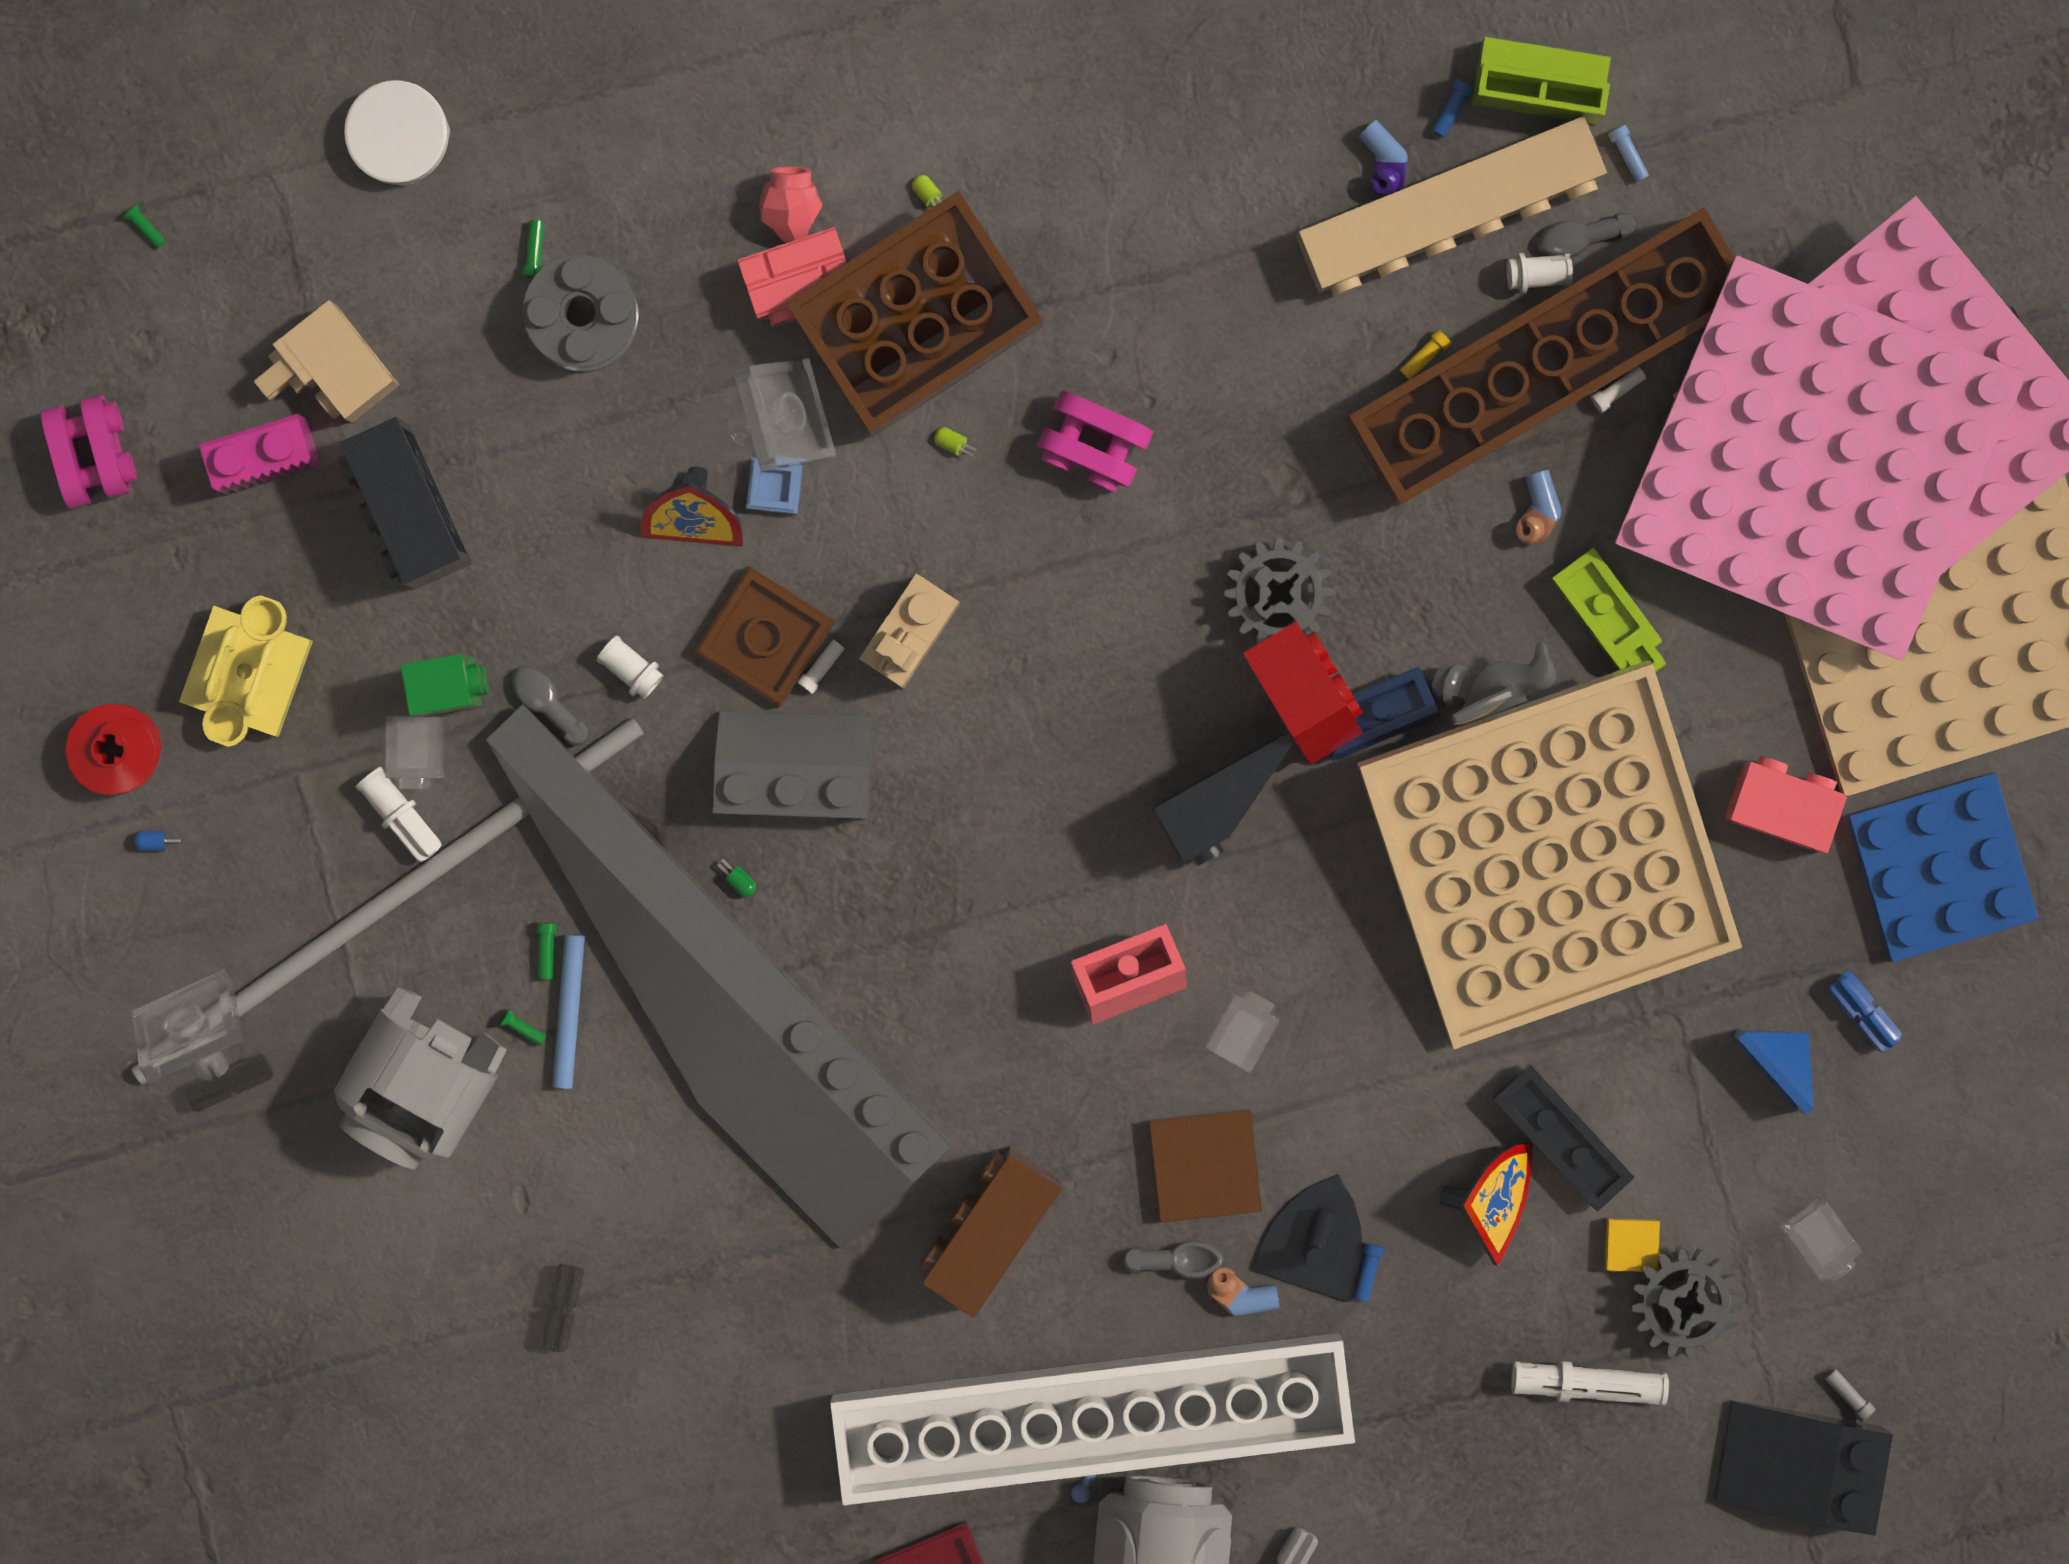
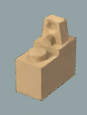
M330 300L273 344L276 349L268 357L274 365L254 381L269 400L275 398L289 386H292L296 393H299L307 386L313 389L318 385L321 390L315 394V397L333 419L341 414L344 419L351 423L399 386V383L339 307Z
M916 573L859 659L904 689L960 605L959 601Z

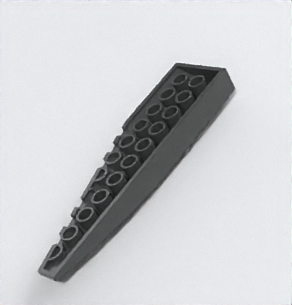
M522 704L486 741L695 1099L841 1249L920 1178L950 1148V1141L538 718Z

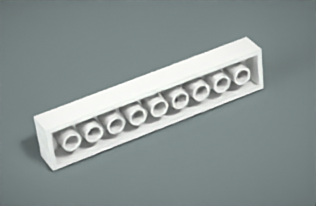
M1338 1333L833 1394L831 1399L843 1505L1355 1443L1343 1340Z

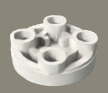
M394 80L375 84L357 97L348 111L344 134L348 152L363 172L371 178L386 184L408 186L429 175L439 165L447 149L450 128L441 106L430 93L416 84Z

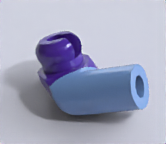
M1375 120L1358 138L1376 156L1373 176L1371 177V187L1375 193L1385 197L1402 189L1406 178L1408 156L1406 150L1378 120Z

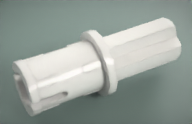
M382 767L371 772L356 785L357 790L361 791L384 820L381 826L384 829L390 827L417 861L423 862L442 846L438 837L415 811V801L411 800L408 802L386 776Z

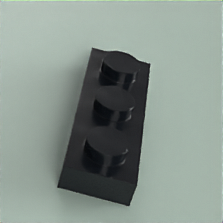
M1528 1064L1492 1097L1494 1102L1595 1211L1598 1212L1635 1178L1532 1065Z

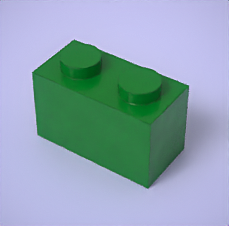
M458 654L401 664L409 716L427 717L483 707L481 696L489 695L485 667L483 664L478 665V663H475L474 656Z

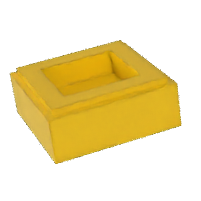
M1607 1218L1605 1269L1610 1271L1642 1272L1641 1267L1643 1265H1647L1654 1270L1657 1269L1660 1221L1655 1219Z

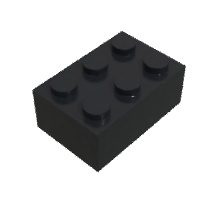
M394 417L339 442L345 455L337 458L348 484L350 486L355 485L364 496L366 502L360 504L359 509L370 532H376L378 536L383 538L387 549L380 552V555L392 580L398 579L403 585L418 589L472 564L412 428L408 423L398 417Z

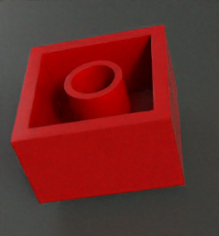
M1297 621L1243 653L1310 765L1363 734L1355 720L1363 712L1341 674L1338 673L1330 678L1338 670L1315 631L1305 636Z

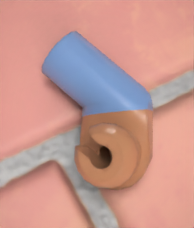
M1549 470L1525 477L1532 503L1515 526V534L1522 543L1529 545L1542 543L1549 537L1561 517V506Z
M1226 1267L1217 1268L1209 1276L1207 1289L1211 1298L1231 1315L1243 1316L1280 1309L1276 1284L1249 1288L1231 1269Z

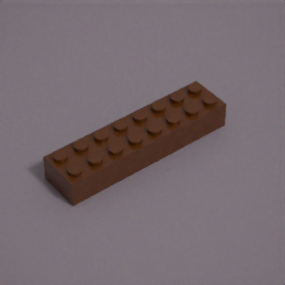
M1704 207L1349 415L1344 421L1395 508L1706 327L1734 261V256Z

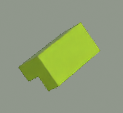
M1484 37L1481 42L1472 105L1570 121L1585 116L1587 123L1597 125L1606 113L1610 88L1607 78L1611 57Z

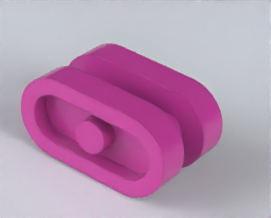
M1061 390L1053 410L1066 417L1059 432L1044 427L1036 447L1045 451L1041 460L1066 472L1070 471L1072 464L1091 472L1088 479L1089 482L1113 493H1116L1119 485L1129 488L1137 468L1124 462L1131 446L1146 451L1154 431L1080 396ZM1084 425L1112 437L1106 453L1078 441Z
M103 394L81 400L82 416L70 418L64 405L41 411L43 430L61 494L69 509L91 503L90 487L102 485L108 498H113L130 493V482L137 480L133 458L129 451L122 452L117 435L118 432L124 431L120 410L115 401L107 403ZM88 435L96 465L84 468L76 438Z

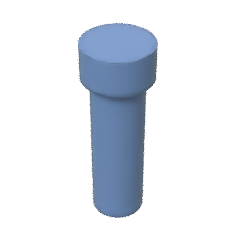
M1624 125L1610 132L1608 136L1612 143L1615 142L1635 182H1638L1649 176L1629 137L1630 131Z

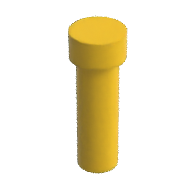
M1439 329L1431 335L1432 339L1400 369V372L1408 380L1414 378L1442 349L1445 351L1452 344Z

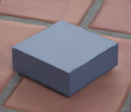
M752 457L746 508L798 515L803 463Z

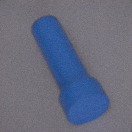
M1457 79L1451 88L1453 90L1432 128L1434 133L1444 138L1466 98H1470L1474 91L1473 87Z
M1365 1242L1363 1248L1365 1255L1354 1298L1369 1301L1379 1258H1382L1385 1247Z

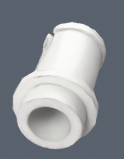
M1518 253L1515 259L1507 260L1508 287L1510 290L1518 289L1520 294H1526L1528 288L1569 287L1572 285L1573 267L1569 253L1526 258L1524 253Z
M618 635L604 647L596 660L631 688L629 693L632 696L638 693L644 699L657 687L664 676L657 670L659 664L656 662L649 664L626 645Z

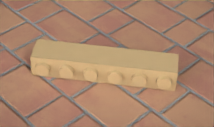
M1585 116L1301 230L1298 232L1296 240L1318 294L1331 289L1333 297H1337L1361 287L1362 284L1359 278L1378 270L1380 277L1384 278L1408 268L1407 258L1425 251L1428 259L1434 258L1455 249L1457 246L1454 239L1473 232L1475 240L1502 230L1504 227L1501 220L1520 213L1524 221L1547 212L1551 209L1548 201L1567 194L1570 201L1585 197L1599 190L1596 181L1601 180L1607 174V171Z

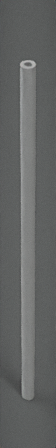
M632 717L580 753L576 758L590 772L642 736L644 732ZM520 797L513 800L136 1064L131 1070L141 1084L151 1080L525 818L529 813Z

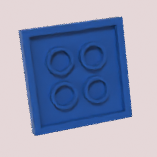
M1996 773L1985 774L1846 816L1889 962H1897L2039 919Z

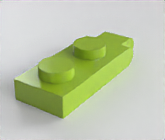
M1594 548L1588 550L1551 578V581L1618 670L1648 660L1653 664L1655 672L1666 665V662L1655 648L1662 643L1660 636Z

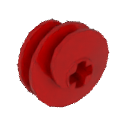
M110 703L93 707L77 719L68 733L65 752L68 767L80 784L98 794L123 795L139 789L152 777L159 762L162 742L158 726L146 713L130 705ZM113 735H115V743L124 746L122 757L114 756V764L112 763V755L104 753L105 742L113 743Z

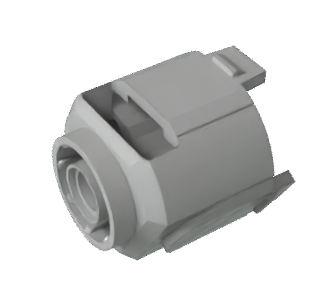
M397 987L384 1009H380L345 1068L344 1074L334 1089V1095L338 1107L346 1113L339 1124L345 1133L378 1155L400 1166L415 1170L422 1158L430 1161H439L451 1157L496 1082L498 1075L495 1072L507 1049L490 1035L481 1032L470 1050L467 1051L472 1039L470 1036L438 1018L430 1028L411 1019L422 997L414 992Z
M1125 1476L1124 1492H1111L1099 1502L1093 1564H1229L1232 1515L1223 1504L1211 1501L1213 1486L1210 1484L1167 1477Z

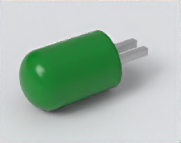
M723 859L722 862L732 871L729 873L720 863L717 865L728 875L724 880L741 897H750L756 891V882L741 867L737 866L734 869Z

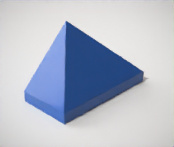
M1737 1029L1730 1035L1796 1111L1807 1115L1814 1109L1809 1033Z

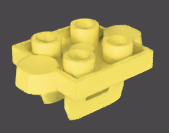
M260 595L246 602L241 614L217 606L212 608L179 702L205 711L202 722L203 731L207 738L213 742L227 747L236 745L245 738L249 728L276 737L280 735L313 643L310 639L284 631L287 624V613L280 602Z

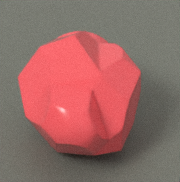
M791 166L773 168L770 170V182H766L763 186L759 202L761 221L773 229L783 242L788 243L808 236L809 229L822 208L816 187L811 182V170L808 168Z

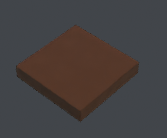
M749 566L694 652L781 707L836 621Z
M1250 1109L1149 1120L1161 1223L1262 1212Z

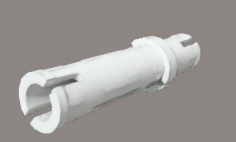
M1514 1361L1511 1388L1512 1394L1557 1397L1559 1402H1569L1571 1398H1585L1666 1406L1669 1379L1667 1373H1642L1573 1367L1572 1362L1560 1361L1559 1365H1541Z

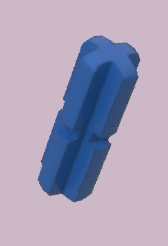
M1847 971L1832 981L1828 987L1829 993L1850 1018L1856 1017L1859 1020L1856 1026L1874 1048L1881 1053L1892 1048L1901 1038V1031L1879 1005L1874 1007L1871 1004L1874 998L1852 972Z

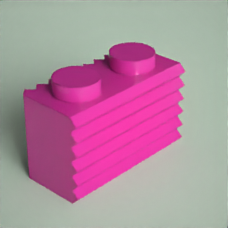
M298 414L199 444L211 487L227 495L232 490L239 492L241 487L249 489L251 484L259 486L261 481L268 483L270 478L278 480L280 475L288 477L290 471L298 474L300 468L305 471L308 470L309 466L317 468L320 463L306 418Z

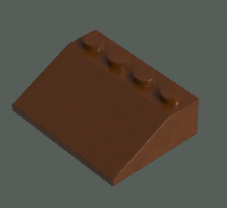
M959 190L786 302V305L872 438L1043 327L1042 317Z

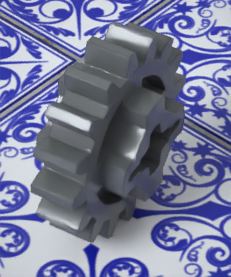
M1282 537L1275 539L1273 550L1267 551L1261 541L1255 543L1256 557L1253 559L1247 554L1241 553L1237 558L1244 567L1241 572L1229 570L1226 575L1229 579L1236 582V587L1223 592V597L1235 599L1237 605L1227 612L1228 618L1241 616L1244 620L1238 632L1243 635L1251 629L1257 631L1255 642L1257 645L1267 639L1268 636H1272L1284 629L1267 626L1263 622L1270 615H1286L1291 621H1297L1301 630L1306 628L1310 632L1315 631L1317 634L1321 629L1314 620L1316 616L1329 617L1332 613L1327 606L1322 605L1323 598L1335 595L1334 589L1323 587L1322 580L1332 574L1330 569L1317 571L1314 567L1320 554L1315 552L1305 558L1301 555L1303 542L1297 541L1291 550H1284ZM1283 559L1291 561L1295 565L1288 572H1272L1263 563L1269 560ZM1295 576L1296 580L1290 585L1291 588L1287 592V596L1291 600L1289 605L1287 606L1280 601L1263 611L1262 607L1268 602L1267 598L1271 594V590L1267 587L1268 583L1271 581L1275 585H1279ZM1307 577H1309L1313 588V599L1310 609L1301 600V584ZM1248 578L1257 586V603L1251 610H1249L1245 599V587Z
M1677 1246L1675 1249V1259L1669 1260L1660 1251L1657 1254L1658 1268L1654 1270L1647 1265H1643L1641 1270L1647 1279L1644 1283H1631L1630 1287L1641 1294L1640 1300L1628 1303L1629 1309L1643 1315L1633 1325L1639 1332L1651 1329L1646 1342L1653 1348L1662 1341H1665L1664 1353L1669 1357H1674L1678 1348L1682 1347L1685 1356L1688 1359H1694L1696 1347L1700 1345L1709 1354L1714 1353L1712 1339L1718 1336L1720 1339L1728 1342L1731 1338L1724 1329L1726 1322H1740V1318L1730 1311L1731 1305L1741 1303L1742 1296L1728 1291V1288L1737 1282L1736 1277L1732 1274L1719 1275L1725 1264L1719 1258L1713 1259L1706 1265V1252L1703 1249L1697 1248L1691 1259L1688 1258L1685 1248ZM1681 1270L1678 1279L1667 1285L1660 1284V1281L1667 1275ZM1706 1275L1716 1288L1718 1303L1710 1300L1704 1291ZM1689 1291V1296L1696 1300V1305L1694 1309L1685 1308L1681 1315V1309L1674 1305L1676 1297L1685 1298ZM1652 1303L1662 1306L1667 1315L1664 1324L1666 1325L1665 1330L1660 1327L1655 1319ZM1705 1320L1711 1322L1702 1331L1689 1335L1693 1326Z

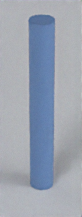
M564 935L552 1087L573 1088L585 936Z

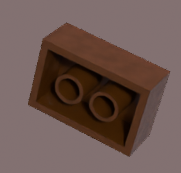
M1012 1147L1008 1148L1004 1156L997 1151L993 1153L979 1174L980 1178L978 1181L984 1185L976 1197L973 1198L969 1194L963 1197L950 1217L951 1221L949 1224L955 1228L946 1240L937 1236L921 1260L922 1264L920 1267L925 1269L922 1284L972 1318H975L1062 1190L1059 1179Z

